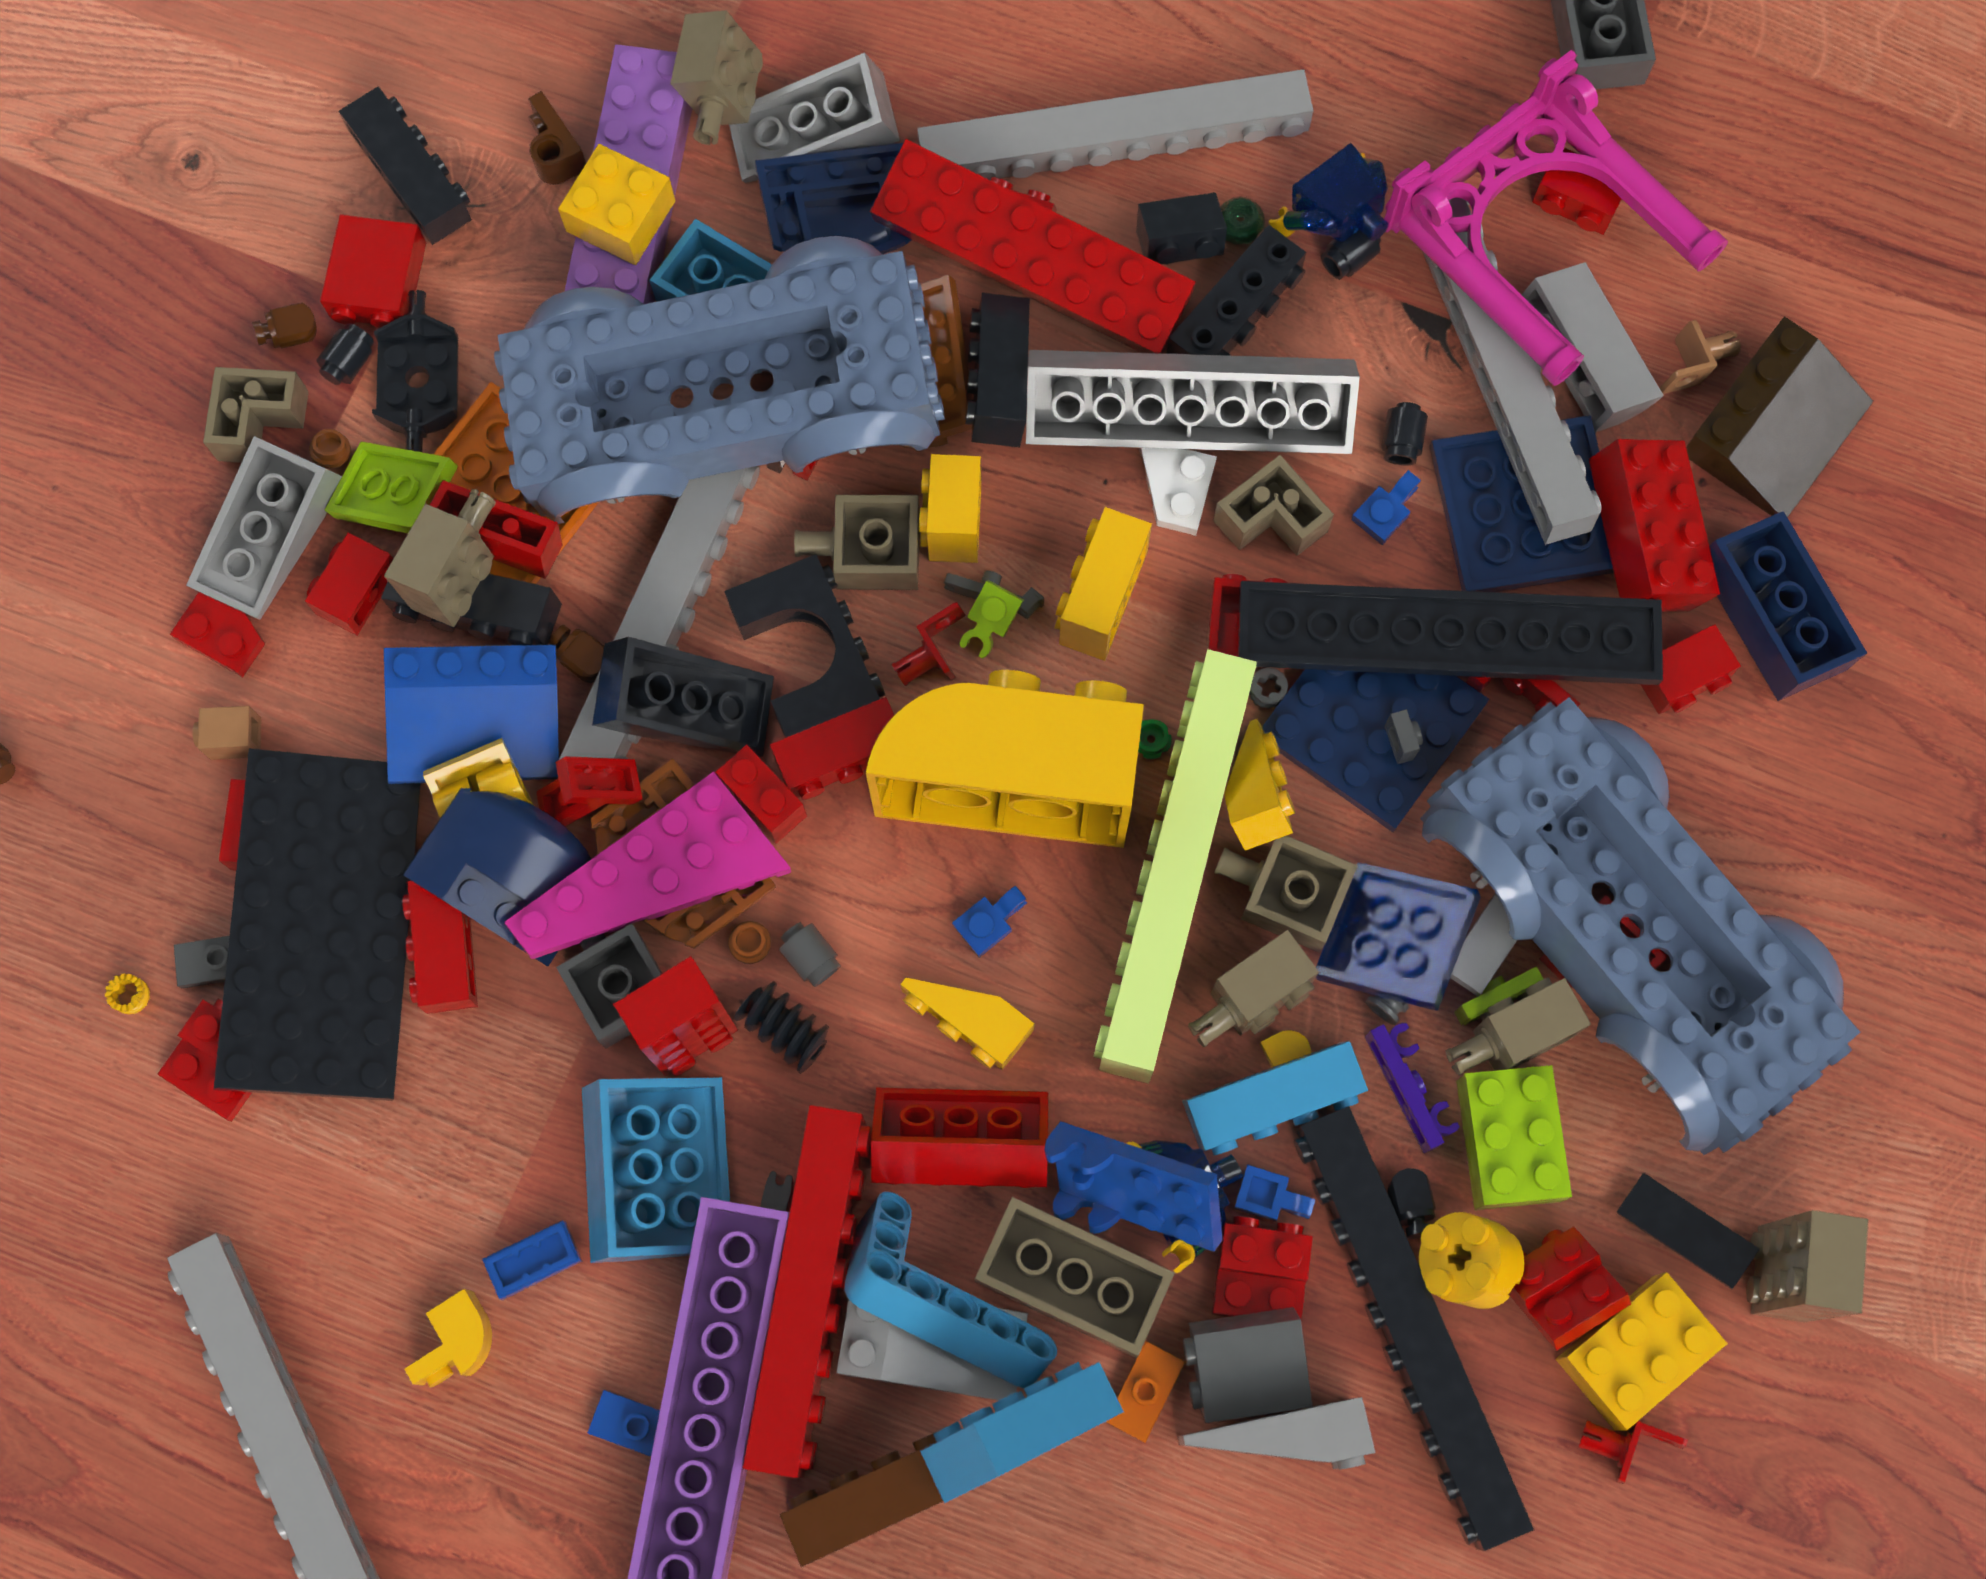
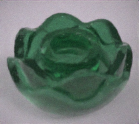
M1234 197L1225 201L1220 206L1227 226L1226 241L1237 245L1248 244L1254 241L1264 229L1265 217L1263 210L1252 199ZM1242 217L1244 220L1238 221L1237 218Z

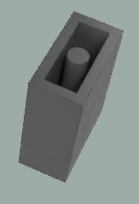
M1294 1307L1189 1323L1190 1338H1183V1347L1187 1366L1194 1365L1196 1381L1189 1382L1191 1403L1193 1409L1201 1410L1206 1423L1313 1407L1301 1318Z

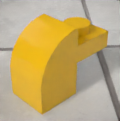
M463 1289L426 1313L443 1344L404 1369L412 1384L425 1385L428 1383L430 1388L434 1387L454 1374L451 1369L454 1365L461 1375L471 1376L487 1359L492 1344L490 1320L475 1293Z

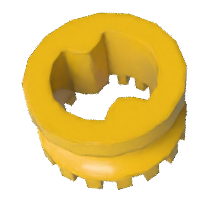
M123 973L120 976H114V979L108 982L109 986L105 988L107 990L105 997L107 998V1004L113 1009L124 1014H135L147 1006L150 999V990L142 979L129 973ZM134 983L138 994L131 997L129 1005H121L118 999L119 994L125 992V985Z

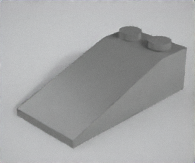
M865 52L757 98L751 108L749 123L729 124L741 179L745 183L758 180L754 165L755 160L890 145L900 141L884 74Z
M254 436L186 586L261 620L327 514L325 508L342 476Z
M850 1300L848 1301L837 1374L993 1400H1001L1016 1392L1017 1386L857 1307ZM999 1308L1027 1323L1028 1313Z
M1362 1397L1177 1436L1180 1446L1314 1462H1330L1333 1469L1339 1470L1366 1464L1364 1455L1375 1453Z

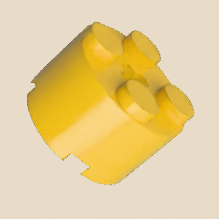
M1456 1212L1443 1216L1434 1224H1429L1423 1229L1419 1251V1266L1426 1288L1430 1293L1449 1302L1478 1309H1489L1504 1303L1510 1297L1508 1294L1515 1286V1283H1520L1524 1272V1255L1518 1239L1501 1224L1471 1213Z

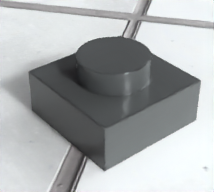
M1407 709L1392 713L1384 726L1397 764L1412 761L1420 750L1419 745L1423 743L1420 727L1417 721L1410 720Z

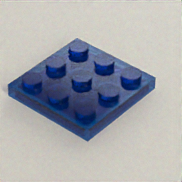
M1358 862V867L1316 965L1319 971L1316 979L1438 1011L1481 898L1478 889Z

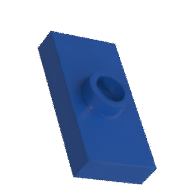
M564 1220L482 1259L499 1300H504L583 1261Z
M603 1390L587 1434L651 1457L660 1410Z

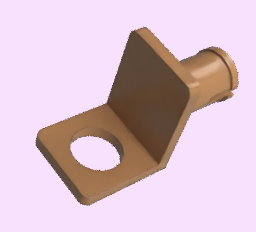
M1697 320L1689 321L1675 337L1676 345L1687 368L1675 371L1660 387L1661 392L1666 394L1700 385L1718 366L1715 360L1735 357L1739 354L1741 348L1740 340L1728 342V340L1734 339L1738 335L1734 331H1727L1724 334L1705 338Z

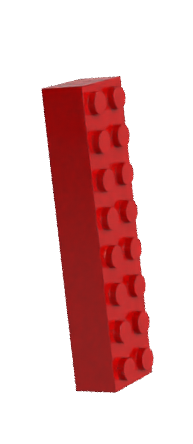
M905 139L870 211L875 222L1141 353L1163 354L1169 337L1173 333L1195 289L1196 281L908 139Z
M809 1105L743 1469L803 1478L805 1470L814 1469L818 1442L811 1441L814 1423L822 1424L825 1411L826 1397L819 1395L822 1378L829 1379L832 1371L834 1352L827 1349L830 1333L837 1334L840 1326L842 1307H839V1304H835L838 1288L845 1289L844 1285L849 1262H847V1259H843L846 1244L853 1245L858 1222L855 1215L851 1214L854 1200L861 1201L865 1184L863 1170H859L861 1157L869 1158L871 1151V1126H867L862 1113Z

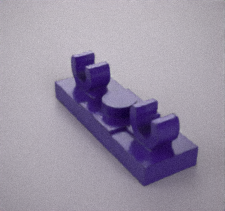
M1407 1023L1396 1025L1389 1033L1383 1024L1370 1030L1364 1038L1425 1154L1444 1143L1442 1136L1453 1134L1459 1129L1460 1125L1456 1122L1450 1126H1442L1438 1122V1113L1449 1107L1447 1101L1436 1103L1428 1111L1425 1105L1426 1100L1423 1094L1427 1093L1420 1074L1416 1070L1410 1071L1407 1063H1404L1402 1058L1414 1055L1418 1051L1419 1046L1414 1044L1404 1048L1397 1042L1398 1034L1404 1033L1409 1029Z

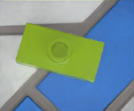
M1537 966L1507 982L1503 976H1499L1488 983L1482 995L1462 1004L1454 1013L1460 1024L1465 1026L1479 1019V1016L1488 1012L1487 1009L1508 997H1511L1514 1001L1519 995L1526 992L1525 989L1544 978Z

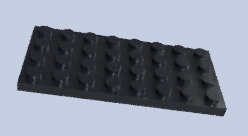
M249 748L214 1090L393 1101L406 962V937L408 936L409 920H406L403 912L402 898L403 895L408 894L407 881L411 880L403 876V873L415 857L421 783L388 784L387 762Z

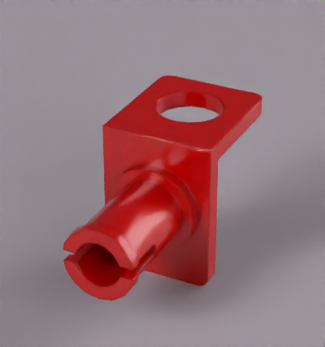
M954 602L916 626L924 639L921 641L922 646L891 664L895 672L897 671V675L904 686H907L911 681L935 666L938 669L942 668L950 680L956 678L932 637L966 616L958 602Z
M1587 1420L1583 1433L1596 1437L1601 1441L1582 1435L1578 1448L1586 1449L1617 1461V1466L1620 1467L1616 1482L1623 1484L1626 1481L1640 1434L1681 1449L1686 1447L1688 1440L1639 1421L1634 1424L1631 1433L1627 1432L1626 1435H1623Z

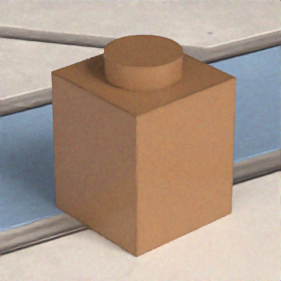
M250 706L199 708V720L193 725L194 744L210 760L248 758L249 748L261 749V717Z

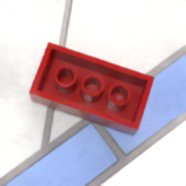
M1617 439L1589 458L1595 490L1601 503V517L1619 598L1656 599L1662 601V612H1690L1718 596L1720 590L1685 440Z
M692 956L613 1004L641 1051L664 1076L670 1073L678 1076L686 1072L696 1064L695 1057L708 1049L711 1053L723 1049L733 1041L731 1035L738 1031Z

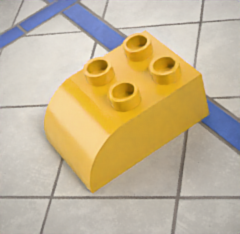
M996 670L991 672L988 685L957 683L931 690L917 697L898 711L884 727L873 746L868 760L866 777L874 816L1124 848L1132 807L1144 704L1126 702L1127 690L1118 684L1106 681L1088 680L1078 682L1075 685L1074 696L1040 692L1041 680L1037 676L1016 670Z

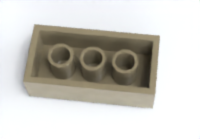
M1012 1197L976 1274L975 1282L1137 1358L1175 1273Z
M1811 1210L1758 1226V1232L1753 1233L1751 1243L1760 1248L1754 1258V1276H1750L1746 1290L1747 1301L1752 1303L1751 1314L1797 1322H1810L1862 1313L1868 1219Z

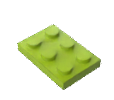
M361 441L325 511L335 519L409 533L424 505H430L442 480L450 482L458 465L445 456Z

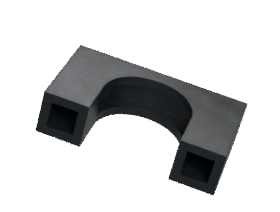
M816 554L724 591L743 640L786 623L806 622L824 630L835 644L833 662L828 671L819 680L771 700L774 713L785 738L877 701L880 697L885 696L877 673L869 675L863 661L868 660L869 656L861 637L853 639L848 625L854 622L845 600L837 603L832 589L838 587L837 583H835L834 574L829 564L821 566Z

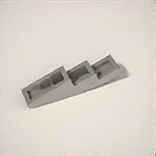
M1496 893L1442 971V973L1476 996L1482 994L1517 941L1509 934V919Z

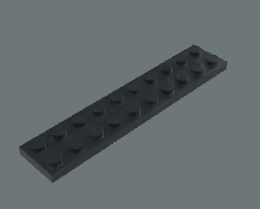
M1241 581L1239 587L1238 657L1256 661V667L1659 685L1663 681L1662 601L1656 599Z

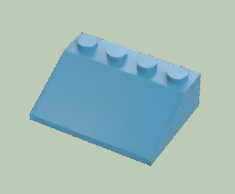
M722 1077L599 1079L582 1087L590 1263L690 1256L701 1197L730 1202Z

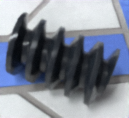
M773 981L767 986L759 987L752 992L736 1011L734 1019L739 1021L746 1018L744 1027L749 1032L760 1028L757 1038L762 1043L773 1038L770 1049L775 1054L786 1049L784 1061L787 1064H793L800 1059L797 1071L801 1074L813 1064L825 1048L827 1043L825 1038L829 1026L824 1025L814 1031L812 1027L816 1016L811 1014L801 1020L799 1018L803 1008L801 1003L790 1009L786 1008L790 994L786 992L778 998H774L773 994L777 983Z

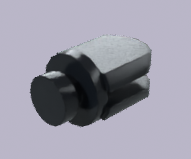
M1406 1168L1399 1171L1392 1178L1387 1192L1401 1226H1409L1405 1229L1407 1239L1421 1238L1423 1229L1430 1224L1426 1222L1436 1217L1434 1211L1436 1207L1430 1182L1426 1174L1417 1169Z

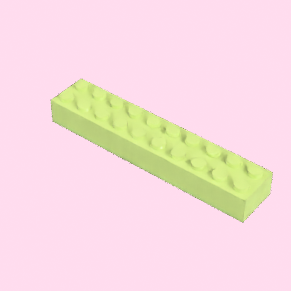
M1207 649L1204 663L1195 662L1187 698L1194 699V702L1185 701L1177 736L1184 738V741L1175 739L1167 775L1174 777V781L1167 779L1164 781L1156 813L1157 815L1164 816L1163 821L1154 820L1146 854L1154 856L1153 862L1144 860L1136 894L1144 896L1143 901H1133L1125 933L1133 936L1132 943H1122L1115 975L1122 976L1121 985L1115 983L1111 985L1104 1016L1112 1018L1110 1027L1101 1025L1093 1057L1101 1059L1099 1071L1148 1084L1150 1082L1257 664L1256 661Z

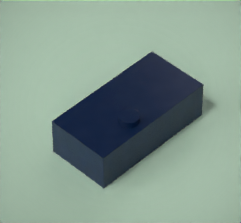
M1784 511L1719 538L1709 546L1720 594L1717 597L1777 701L1845 672L1867 654V651Z

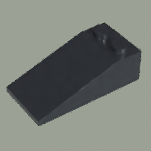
M625 637L604 644L592 725L629 735L737 753L747 744L758 757H763L774 676L636 638Z

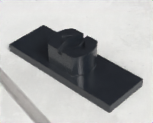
M1645 1173L1642 1174L1617 1210L1618 1215L1731 1290L1734 1289L1760 1250V1248Z

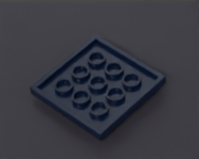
M1591 415L1563 419L1568 424L1572 449L1575 455L1581 456L1585 464V479L1590 491L1594 490L1596 492L1589 458L1599 452ZM1497 430L1431 441L1429 446L1462 591L1499 592L1614 573L1601 513L1591 532L1545 545Z
M1305 669L1263 724L1262 728L1265 733L1272 731L1280 754L1388 830L1394 832L1490 699L1457 676ZM1407 709L1410 720L1417 721L1420 727L1423 743L1419 745L1420 750L1414 760L1397 764L1384 725L1390 714Z

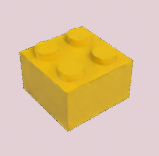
M598 144L558 210L566 232L636 266L676 200L668 176Z
M931 454L930 469H922L921 493H923V507H920L919 532H921V547H928L929 561L978 563L982 488L981 456Z

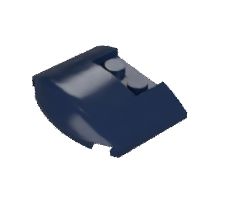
M903 143L755 160V170L773 249L785 252L798 243L830 236L856 238L871 244L882 254L894 251L908 244L912 239L875 222L870 213Z
M460 788L403 873V876L525 952L504 922L592 858L582 843L566 827L534 805L495 791L471 792L472 788ZM558 951L535 959L548 967Z

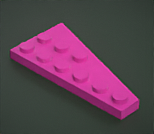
M712 772L504 923L532 960L580 944L584 939L608 931L612 933L621 930L631 923L644 919L651 920L711 900L713 896L737 888L741 890L753 886L755 882L773 876L780 877L791 873V867L718 776Z

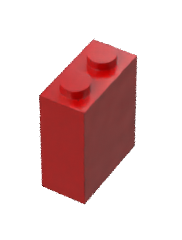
M340 214L320 299L330 319L344 325L361 322L381 328L407 315L409 312L408 292L414 290L416 293L427 244L418 224Z

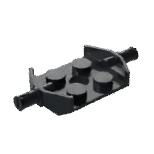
M411 290L408 292L409 312L407 315L374 331V336L378 341L376 409H372V414L384 426L406 436V450L423 452V438H427L428 433L445 429L457 419L459 336L454 327L425 314L426 293L424 291L417 290L416 295L415 291ZM423 372L429 375V380L424 386L420 388L409 386L411 377L416 373Z

